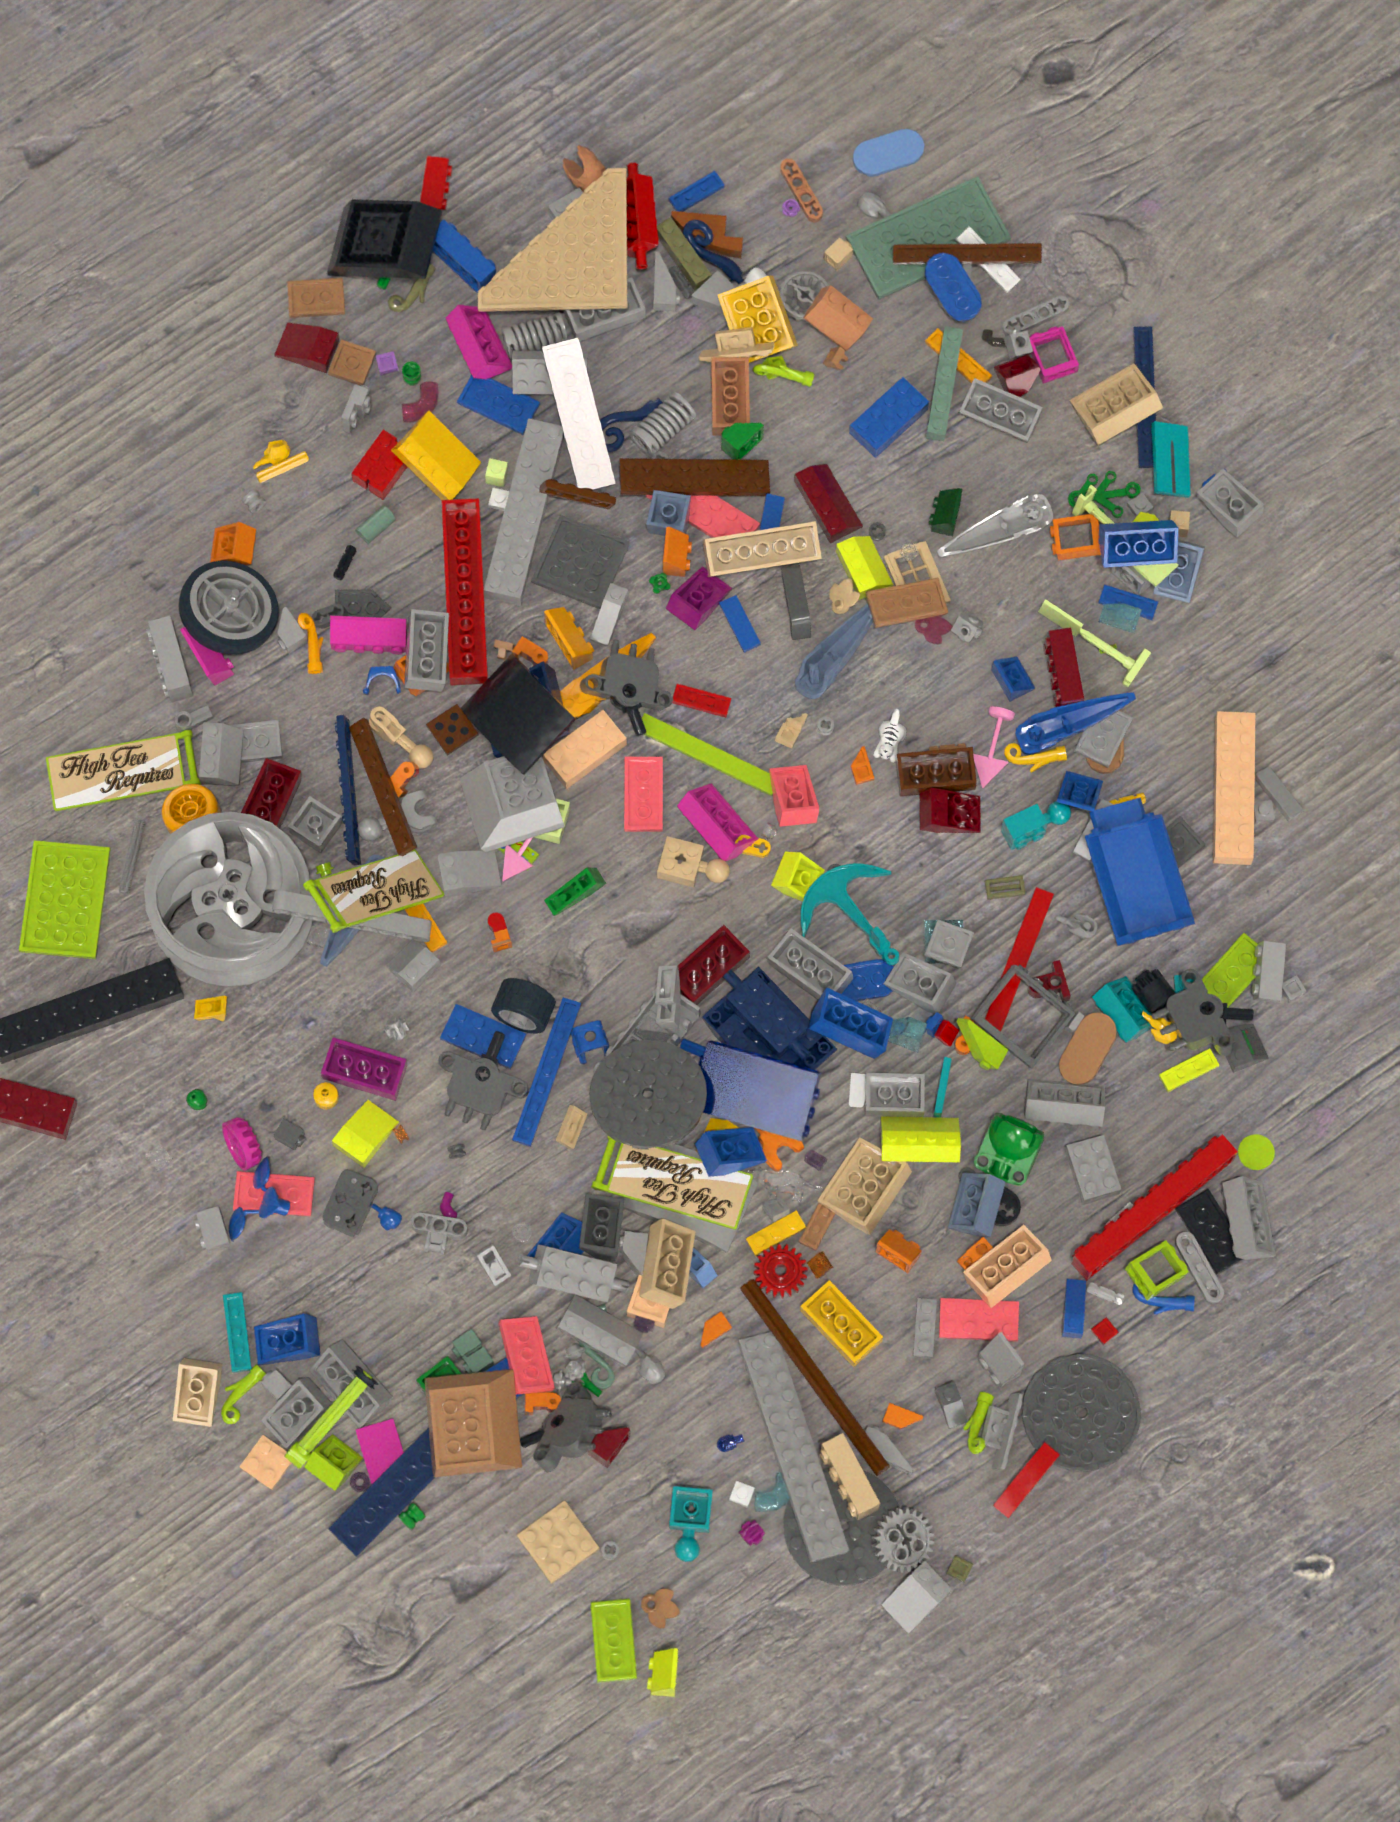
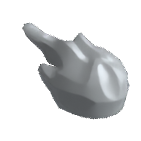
M864 193L858 200L859 209L867 216L878 218L877 213H880L885 218L892 215L884 205L886 202L874 193Z
M1075 914L1074 917L1076 919L1062 916L1055 917L1056 920L1071 928L1069 931L1081 939L1092 938L1097 932V923L1088 915Z
M637 1347L635 1352L639 1356L641 1366H636L639 1374L651 1384L662 1381L665 1377V1370L661 1362L655 1356L651 1359Z

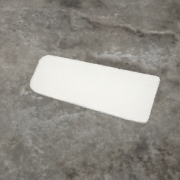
M851 1073L850 1107L861 1108L864 1106L866 1074Z

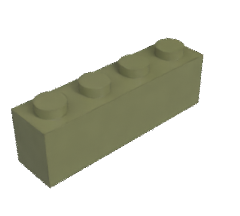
M670 217L657 225L659 241L694 291H696L711 277V273Z

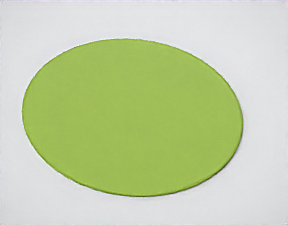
M1253 1134L1241 1141L1238 1148V1156L1242 1164L1247 1168L1262 1170L1272 1163L1275 1150L1268 1138Z

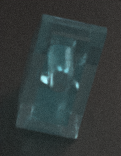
M1124 603L1104 604L1098 622L1135 633L1142 609Z

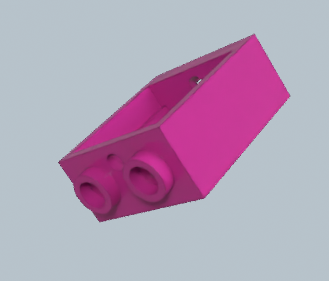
M1063 326L1059 328L1052 327L1047 332L1041 334L1037 332L1029 337L1033 350L1031 356L1040 366L1041 371L1039 375L1043 384L1078 372L1079 364ZM1059 339L1068 362L1044 369L1036 346Z

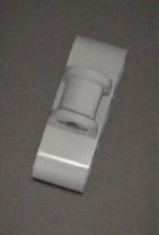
M416 1213L411 1218L413 1230L418 1234L427 1235L425 1252L427 1253L432 1251L444 1255L448 1239L462 1240L468 1233L467 1225L461 1219L427 1213ZM422 1219L426 1223L422 1227H417L415 1222ZM441 1222L445 1225L442 1230L434 1228L436 1223ZM456 1226L464 1228L463 1232L458 1234L453 1229Z

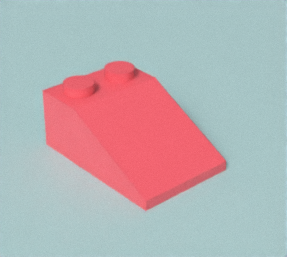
M807 765L770 768L769 773L774 806L779 826L817 823L819 805Z

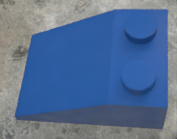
M1066 771L1057 802L1094 812L1103 780Z
M753 1127L705 1131L695 1143L708 1177L725 1176L767 1161Z
M304 1313L254 1327L258 1365L304 1360L320 1356L317 1319L314 1316Z

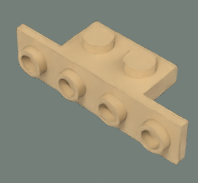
M752 327L716 331L715 336L718 349L702 350L699 360L711 362V358L766 356L772 353L775 345L774 342L756 344Z

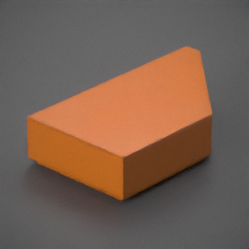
M865 746L861 747L851 765L856 785L874 780Z
M719 1312L705 1322L701 1348H704L732 1329V1326L722 1312Z
M889 1403L882 1422L898 1429H903L913 1423L922 1421L924 1416Z

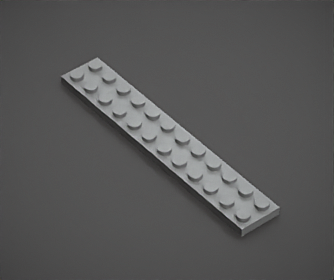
M772 1332L738 1340L737 1343L810 1562L847 1553L849 1548L780 1343Z

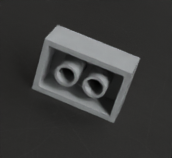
M866 1073L865 1116H924L925 1074Z
M1104 1135L1066 1146L1065 1153L1082 1205L1120 1195L1121 1186Z

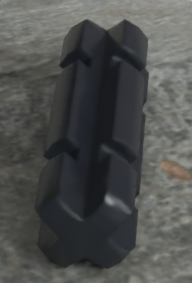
M347 545L345 553H343L337 565L338 569H335L333 573L335 579L343 580L345 572H347L352 562V557L356 553L354 546Z

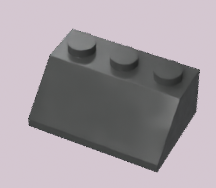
M586 1193L579 1249L595 1259L616 1261L619 1251L624 1199Z

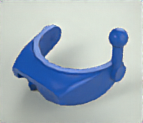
M393 666L370 668L367 685L363 689L364 694L369 695V684L378 675L391 677L396 683L397 694L401 693V685Z

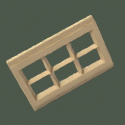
M926 541L884 556L895 586L906 584L903 576L913 573L916 582L920 581L916 571L926 568L930 579L939 578L946 604L951 602ZM919 551L924 565L914 568L909 554ZM906 556L911 569L901 573L896 559Z

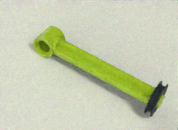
M356 1365L357 1369L352 1370L356 1375L355 1378L299 1442L296 1441L284 1455L298 1469L306 1463L311 1456L312 1450L368 1386L375 1389L373 1386L375 1384L378 1385L367 1371Z

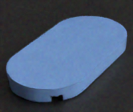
M902 129L860 143L856 147L853 154V164L858 172L870 177L894 171L918 162L923 155L924 141L917 132L910 129Z

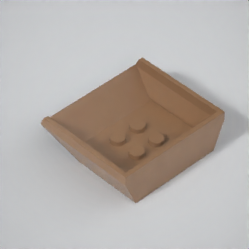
M513 1369L424 1378L433 1477L522 1468Z

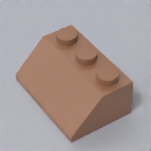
M831 285L821 288L803 317L845 351L864 334L873 320L871 316Z

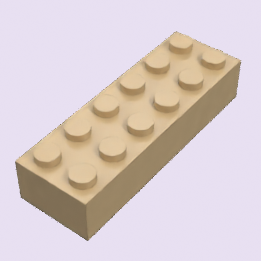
M816 521L702 540L708 577L822 559Z

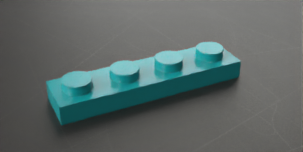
M243 1293L223 1295L232 1373L250 1371L252 1366Z

